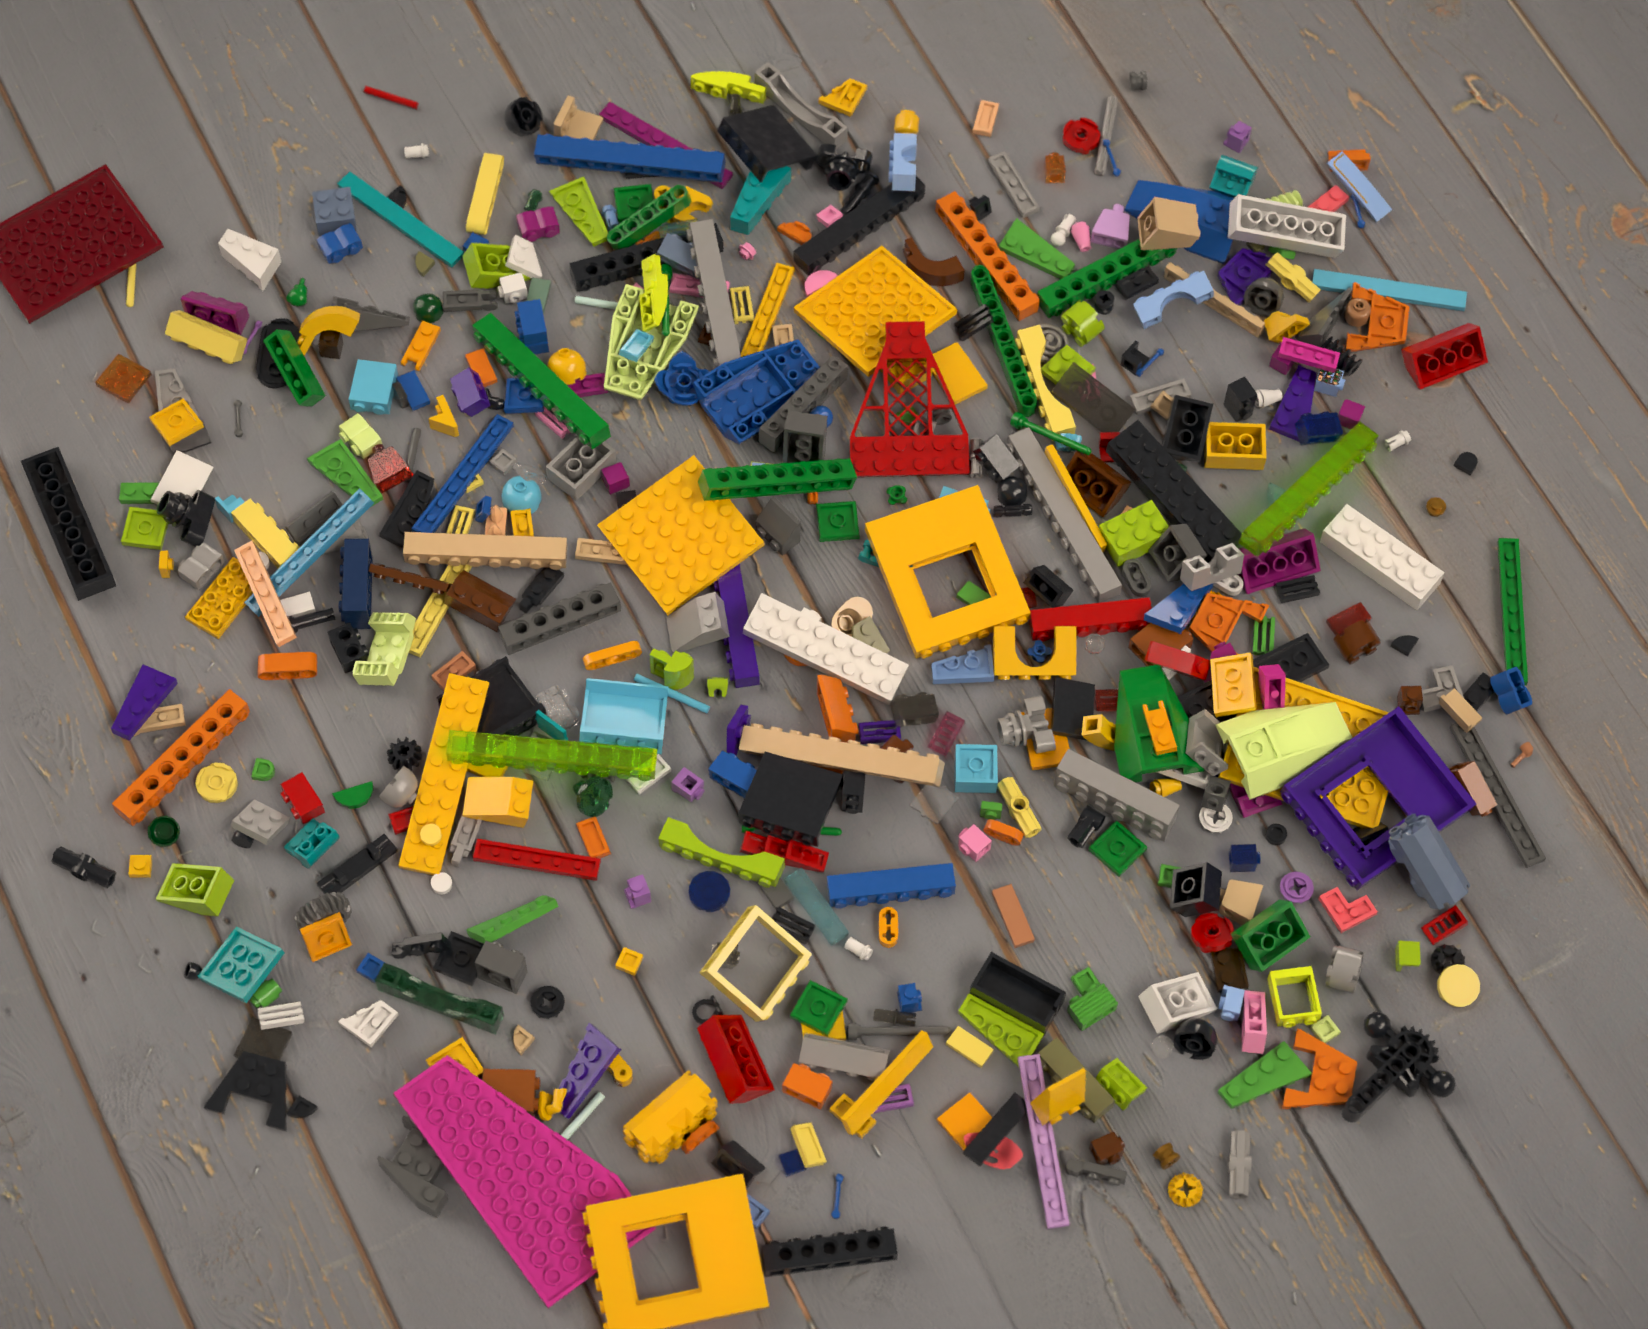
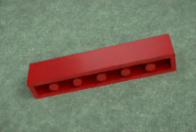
M1150 597L1030 610L1029 626L1032 641L1041 640L1044 642L1054 639V626H1076V636L1086 637L1091 634L1106 635L1109 632L1125 633L1129 630L1137 629L1141 631L1150 624V622L1144 621V614L1152 609Z

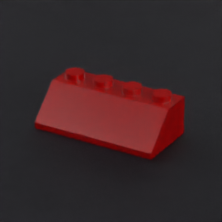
M1471 323L1401 349L1405 368L1420 390L1488 363L1481 328Z
M713 1015L697 1028L700 1039L705 1046L729 1104L746 1103L775 1090L742 1015Z

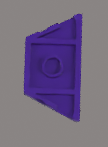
M1242 248L1218 272L1217 276L1229 299L1238 306L1244 302L1245 291L1254 280L1263 277L1268 278L1273 273L1266 266L1271 257H1266V253L1253 252L1252 250Z

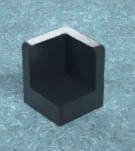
M1136 340L1122 354L1120 363L1122 367L1135 376L1136 372L1149 361V357L1138 351L1139 342Z

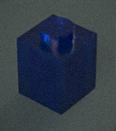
M1256 844L1230 846L1228 852L1230 872H1255L1257 864L1261 862L1260 852H1257Z

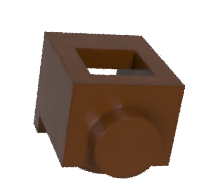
M1401 686L1397 695L1398 706L1406 715H1419L1423 702L1421 686Z

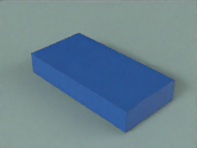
M414 370L396 377L412 411L430 404V400Z

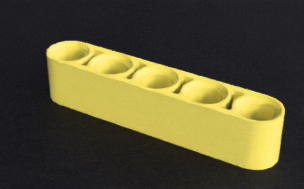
M484 153L467 218L466 232L487 234L504 166L503 155Z

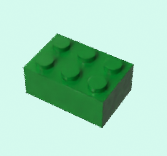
M1280 899L1231 933L1249 968L1263 972L1311 937L1292 902Z

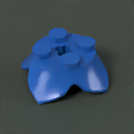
M681 351L671 359L668 369L659 371L654 380L658 389L668 397L669 402L689 406L699 401L693 382L710 371L698 369L695 360L687 353Z

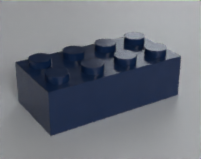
M369 538L344 539V547L340 549L341 559H343V565H340L342 583H339V593L342 595V601H339L341 622H345V624L350 622L353 629H371L368 622L372 609L373 573L368 571L370 564H373V556Z

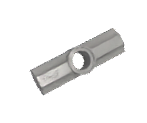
M1242 1130L1231 1132L1227 1173L1229 1174V1197L1233 1199L1248 1198L1249 1176L1252 1165V1158L1249 1156L1250 1133Z

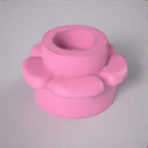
M747 242L743 246L740 245L739 254L745 260H753L756 254L754 247Z

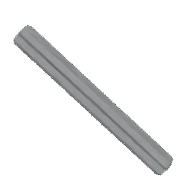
M1109 96L1107 100L1095 168L1096 175L1103 176L1105 174L1108 152L1106 146L1103 145V140L1108 139L1111 142L1118 102L1116 96Z

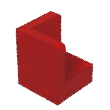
M1100 432L1099 453L1100 459L1103 462H1115L1106 453L1108 442L1119 435L1120 432Z

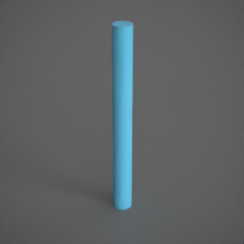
M636 674L634 677V681L640 684L664 686L640 674ZM668 688V697L706 714L709 712L710 706Z

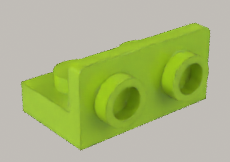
M1118 1058L1104 1066L1095 1078L1115 1099V1103L1123 1111L1147 1089Z

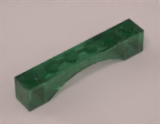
M385 962L375 980L378 991L495 1035L504 1017L502 1006L483 999L468 998L444 991L418 979L401 968Z

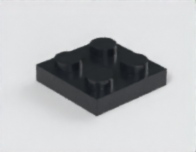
M451 931L448 940L451 942V950H445L440 953L433 970L473 986L477 978L475 961L484 944Z

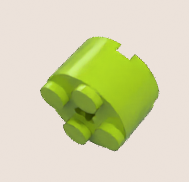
M1081 300L1076 302L1060 317L1064 324L1062 325L1063 331L1067 335L1072 334L1080 347L1087 345L1105 329L1102 319L1100 321L1097 320L1096 316L1098 313L1085 301L1081 302Z

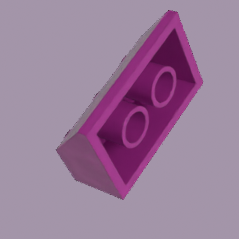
M194 291L181 297L184 312L238 335L242 334L249 319L247 306L239 302L233 303L221 297L216 298L204 292L198 293Z

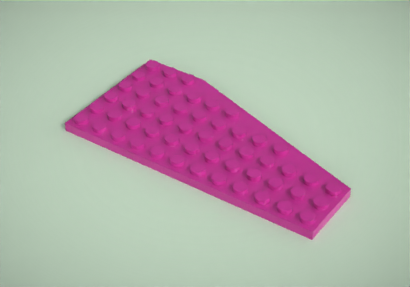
M448 1055L393 1093L404 1111L548 1309L598 1273V1270H593L591 1256H595L593 1247L589 1248L587 1234L591 1233L589 1225L585 1226L583 1212H587L586 1206L632 1197L615 1173L603 1167L577 1146L527 1113L522 1107L493 1089ZM655 1226L625 1232L628 1248H632L655 1231Z

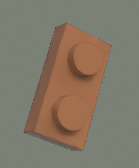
M461 651L433 673L431 678L444 691L449 673L467 676L476 668V664Z

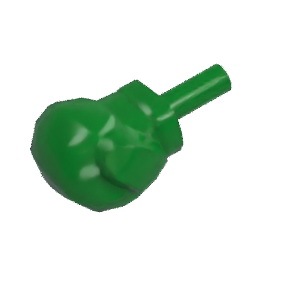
M300 278V283L288 292L287 301L292 306H304L307 304V287L304 285V278Z

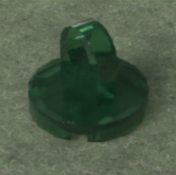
M593 776L586 781L580 780L573 785L574 793L577 796V808L582 814L597 817L608 809L610 805L608 802L613 797V788L608 780L601 776Z

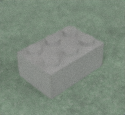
M577 436L546 466L547 479L577 501L602 477L601 469L616 463V450L606 442L601 443L592 450L587 444L583 445Z

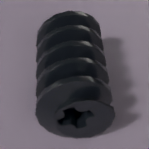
M1331 336L1321 347L1339 352L1340 355L1336 369L1344 371L1343 377L1352 375L1359 368L1363 360L1355 361L1357 355L1353 354L1350 357L1351 350L1348 349L1344 352L1345 345L1342 344L1338 347L1340 340L1337 339L1332 342L1333 336Z

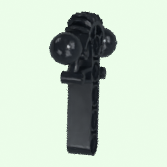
M1382 1012L1369 1014L1364 1020L1365 1032L1372 1038L1384 1039L1387 1045H1372L1366 1058L1378 1070L1348 1098L1342 1109V1117L1351 1123L1358 1121L1394 1085L1404 1091L1408 1097H1413L1419 1089V1079L1422 1076L1429 1080V1090L1433 1095L1443 1098L1451 1095L1456 1085L1453 1075L1447 1071H1437L1430 1065L1431 1063L1438 1062L1439 1056L1436 1055L1438 1048L1433 1047L1435 1040H1428L1429 1034L1424 1036L1422 1029H1419L1417 1032L1414 1026L1409 1030L1406 1026H1403L1400 1033L1396 1034L1390 1029L1391 1023L1387 1015ZM1405 1052H1410L1414 1057H1409ZM1392 1065L1397 1066L1400 1071L1394 1070ZM1377 1079L1383 1080L1386 1084H1380ZM1363 1093L1370 1094L1372 1098L1365 1097ZM1349 1107L1356 1108L1358 1112L1351 1111Z

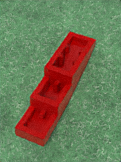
M750 831L745 832L739 851L748 855L768 852L784 858L786 866L822 873L825 871L829 852L812 846H806L795 840L785 841L771 835L764 837Z

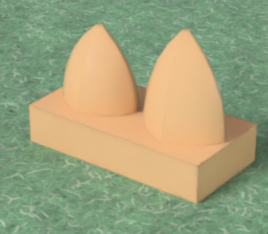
M498 505L491 507L490 515L486 518L485 535H506L507 508H501Z

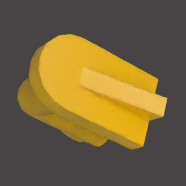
M566 1088L554 1089L553 1095L544 1091L539 1092L538 1115L541 1120L548 1121L552 1118L553 1114L559 1113L562 1110L563 1100L567 1093Z

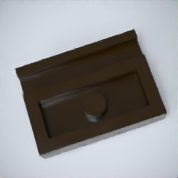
M1238 947L1210 952L1218 993L1222 992L1224 985L1239 989L1249 988L1244 959Z

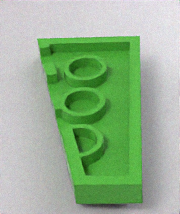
M1017 218L998 247L1006 254L1058 279L1070 275L1075 268L1074 262Z
M342 439L307 458L308 463L350 497L360 488L374 502L373 505L384 500L383 495Z
M542 895L530 903L466 929L472 939L481 943H485V941L491 943L559 906L556 899Z
M1283 1041L1221 1087L1217 1093L1233 1109L1261 1095L1272 1093L1278 1088L1289 1086L1295 1083V1081L1311 1077L1312 1073L1287 1043Z

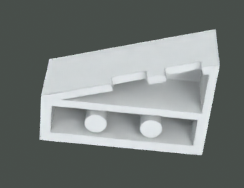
M230 229L226 230L218 243L221 256L237 270L242 271L250 281L255 282L264 291L281 264L279 249Z

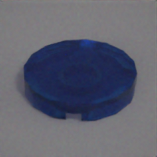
M716 871L699 873L689 884L688 894L690 901L699 910L706 912L720 910L727 904L730 897L728 880Z

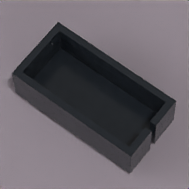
M993 952L989 954L971 984L969 992L971 995L1041 1031L1044 1035L1064 1003L1066 996L1065 991Z

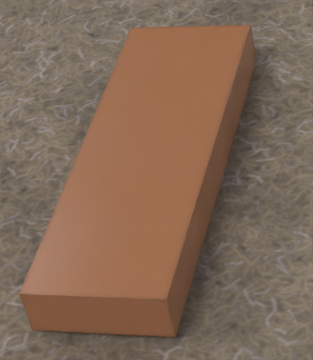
M1012 884L992 890L993 898L1014 948L1034 942L1035 938Z

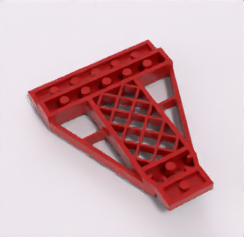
M925 321L885 322L886 342L849 438L850 460L857 477L969 475L968 433L925 339ZM919 361H926V367ZM887 362H893V363L887 368ZM900 362H912V363L906 368V367H905L902 363H900ZM915 363L924 370L918 377H915L909 371ZM895 364L904 370L898 378L889 371ZM931 368H934L949 404L935 405L932 403ZM880 369H883L884 404L882 406H866ZM906 373L914 380L908 387L900 381ZM925 373L926 386L919 380ZM887 374L894 380L889 387ZM916 382L924 389L918 397L909 390ZM896 383L904 389L898 397L890 391ZM906 392L915 399L908 407L900 400ZM925 393H927V406L920 400ZM888 394L895 399L889 407ZM897 402L905 409L899 416L890 410ZM916 402L924 408L919 416L910 409ZM952 409L962 435H934L932 411ZM864 411L884 412V436H855ZM907 411L915 418L909 426L901 420ZM926 412L927 424L920 419ZM889 413L895 418L894 422L890 426ZM917 421L925 427L919 436L911 429ZM897 422L906 428L899 436L891 429ZM907 431H909L913 436H903V435H904Z

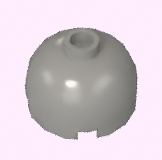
M403 766L380 794L379 799L388 806L395 808L402 807L406 803L411 805L417 797L415 792L418 788V780L414 773Z

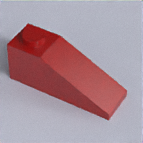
M1150 641L1145 657L1147 662L1187 677L1206 680L1211 660L1154 641Z

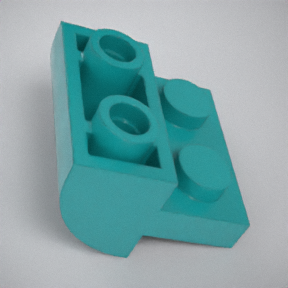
M1222 155L1217 163L1209 189L1234 198L1238 194L1247 196L1259 167Z
M312 819L284 846V849L287 853L298 859L304 867L310 868L340 837L337 831L326 823H320Z

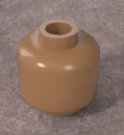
M1361 298L1350 300L1344 313L1346 322L1354 327L1365 325L1371 313L1370 304Z

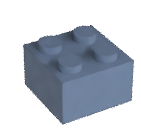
M350 187L312 192L319 236L333 232L339 227L350 223L355 231H357Z

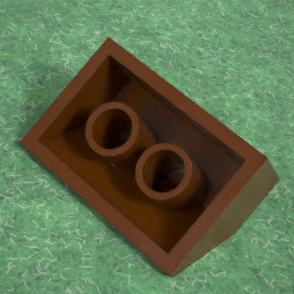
M1076 451L1066 467L1085 504L1102 517H1105L1123 498L1132 483L1092 453L1086 455Z
M463 570L446 593L444 604L498 632V626L502 625L517 599Z

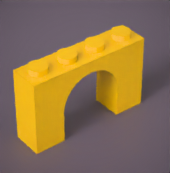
M993 626L994 675H998V680H1010V675H1018L1019 680H1029L1031 675H1039V679L1042 680L1051 679V675H1059V678L1071 679V675H1076V626H1054L1053 655L1047 663L1039 667L1027 666L1017 657L1015 651V626Z

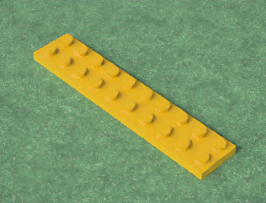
M451 673L448 675L398 865L401 869L433 876L440 874L472 754L471 744L475 742L489 688V682ZM427 824H435L441 829V840L434 846L424 844L420 837L421 829Z

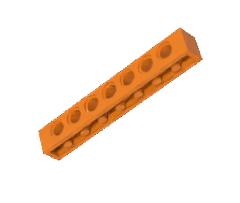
M954 191L936 200L935 212L975 265H983L988 269L997 294L1018 322L1038 312L1040 302L1038 295L1030 290L1028 282L1021 278L1016 266L1011 265L1006 253L998 248L996 240L990 237L986 227L979 223L974 211L966 206L964 198Z
M229 689L112 803L115 812L131 826L143 821L146 814L152 808L157 807L161 799L166 794L171 793L181 779H185L190 774L192 768L201 764L205 756L211 750H215L220 741L225 736H229L239 722L246 720L250 713L247 702ZM225 714H231L229 717L223 718ZM211 728H217L213 732H208ZM197 742H202L199 746H193ZM183 756H186V757H187V758H186L185 760H183V761H180V760H179V759H180L181 757H183ZM167 771H173L169 775H164ZM153 785H158V787L153 790L149 789ZM137 800H143L140 804H134Z

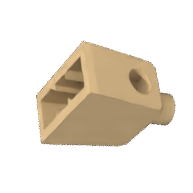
M1229 880L1226 890L1221 889L1220 902L1222 903L1219 913L1244 925L1253 918L1263 885Z

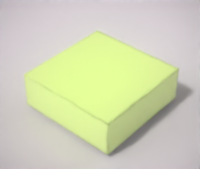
M1329 1015L1310 1027L1314 1035L1324 1043L1329 1042L1341 1033Z

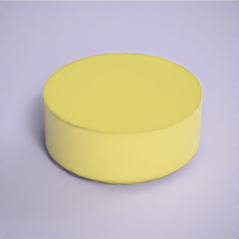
M435 824L425 825L420 832L422 842L428 846L438 844L442 837L441 829Z

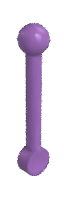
M257 320L255 328L247 340L243 355L247 353L250 342L257 330L261 328L262 321Z

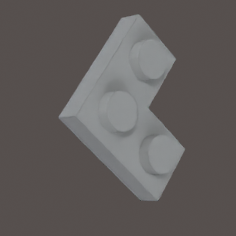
M1453 665L1433 670L1437 687L1422 690V707L1424 712L1442 708L1439 704L1440 697L1443 694L1446 696L1454 688L1464 698Z

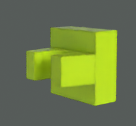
M728 677L707 678L709 697H714L715 689H720L722 697H726Z

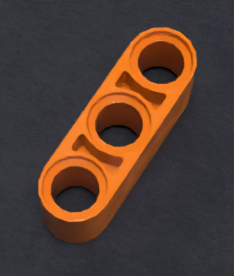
M314 652L272 653L258 656V678L261 680L302 679L317 676V654Z

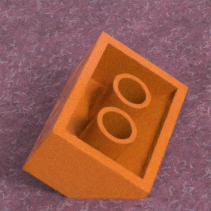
M822 674L817 675V696L828 737L839 738L844 743H848V740L855 741L858 727L856 722H852L853 708L846 700V698H849L847 687L842 685L841 679Z

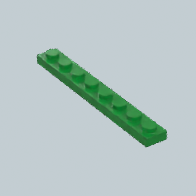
M1499 538L1497 545L1505 671L1517 667L1523 676L1524 685L1527 686L1528 672L1519 539Z

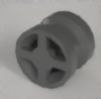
M1141 71L1140 73L1130 72L1131 91L1137 88L1147 89L1146 71Z

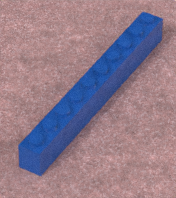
M551 134L538 135L534 151L536 164L624 173L631 172L713 182L723 181L726 164L724 153L719 151L688 150L681 147L668 148L662 145L648 146L643 143L628 144L624 141L609 142L604 139L599 141L590 140L589 138L578 139L570 136L558 137Z

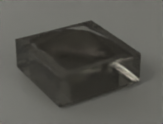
M399 381L393 383V398L402 409L408 407V397Z

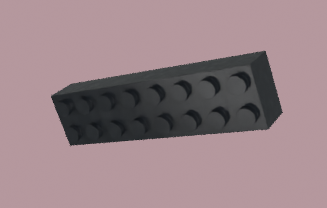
M1139 420L1108 442L1106 453L1144 495L1154 502L1163 516L1172 525L1187 524L1207 554L1204 558L1207 563L1214 558L1217 548L1231 543L1237 547L1241 543L1243 534Z
M59 447L21 460L27 479L78 601L116 587L112 572Z

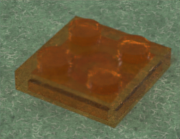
M118 353L95 383L97 387L129 404L152 374L150 370Z

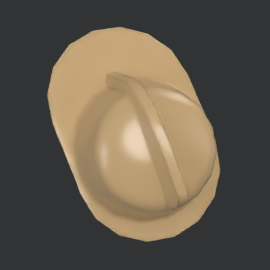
M863 597L850 598L836 611L832 617L831 626L852 637L851 627L869 616L872 618L871 604Z

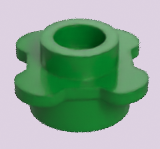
M895 485L887 489L886 492L889 495L888 503L890 505L895 503L905 504L907 502L905 487Z

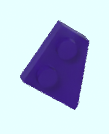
M746 705L739 706L727 726L728 754L733 753L737 756L743 727L750 724L751 715L748 714V706Z

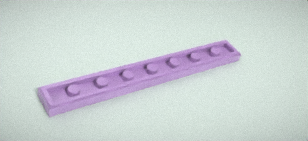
M1040 1054L1018 1057V1064L1047 1229L1067 1227L1070 1224L1053 1127L1050 1122L1043 1126L1030 1104L1046 1089Z

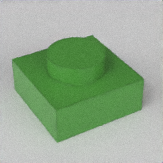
M982 801L980 817H984L987 820L1001 819L1002 803Z

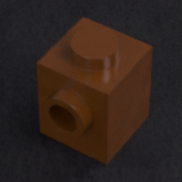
M1114 1131L1091 1141L1089 1146L1091 1154L1099 1165H1106L1108 1163L1113 1165L1119 1162L1125 1148L1122 1138L1120 1136L1117 1137Z

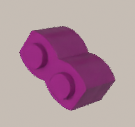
M544 207L536 211H527L516 215L521 238L530 242H534L541 237L551 238L560 233L559 223L553 207Z

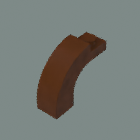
M912 237L905 240L903 254L906 258V266L928 285L950 286L964 281L965 269L957 256L943 261H933L921 254Z

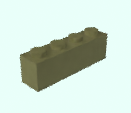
M1057 1037L1038 1052L1040 1054L1042 1070L1051 1076L1054 1084L1082 1068L1085 1069V1101L1079 1107L1080 1112L1086 1119H1091L1095 1123L1113 1108L1115 1099Z

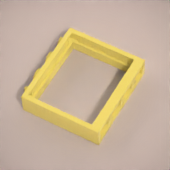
M754 905L745 910L699 973L755 1022L767 1020L773 1014V1007L784 999L786 995L784 992L797 981L796 976L799 971L804 970L808 966V959L812 953L757 905ZM755 920L760 922L798 956L761 1008L757 1007L717 972Z

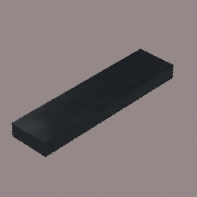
M1014 1092L966 1147L963 1154L980 1167L1027 1113L1025 1100Z

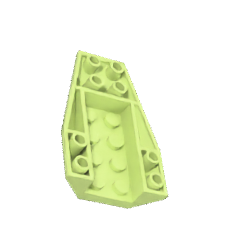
M626 284L612 317L604 389L642 400L654 384L656 374L666 368L686 341L699 305L682 300L678 307L669 304L670 334L663 336L662 320L659 326L647 331L646 333L654 336V340L636 363L620 356L619 352L636 329L643 331L639 295L645 292L644 289Z
M1336 702L1256 710L1216 724L1223 743H1230L1245 775L1241 782L1250 800L1283 788L1289 781L1352 739Z

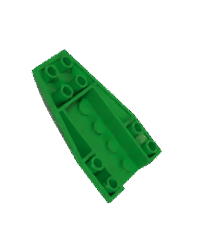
M1158 665L1120 670L1114 743L1119 774L1136 783L1142 782V774L1182 768L1183 775L1204 772V769L1186 754L1189 718L1163 668ZM1163 700L1177 751L1156 755L1142 705L1147 704L1148 711L1160 709L1158 701Z

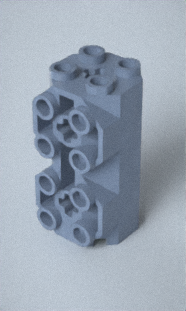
M1416 814L1407 816L1404 819V823L1389 831V844L1392 854L1398 863L1405 864L1410 873V884L1418 897L1426 899L1430 908L1440 910L1445 908L1443 904L1446 902L1449 905L1455 904L1468 894L1467 888H1470L1468 880L1430 816H1416Z

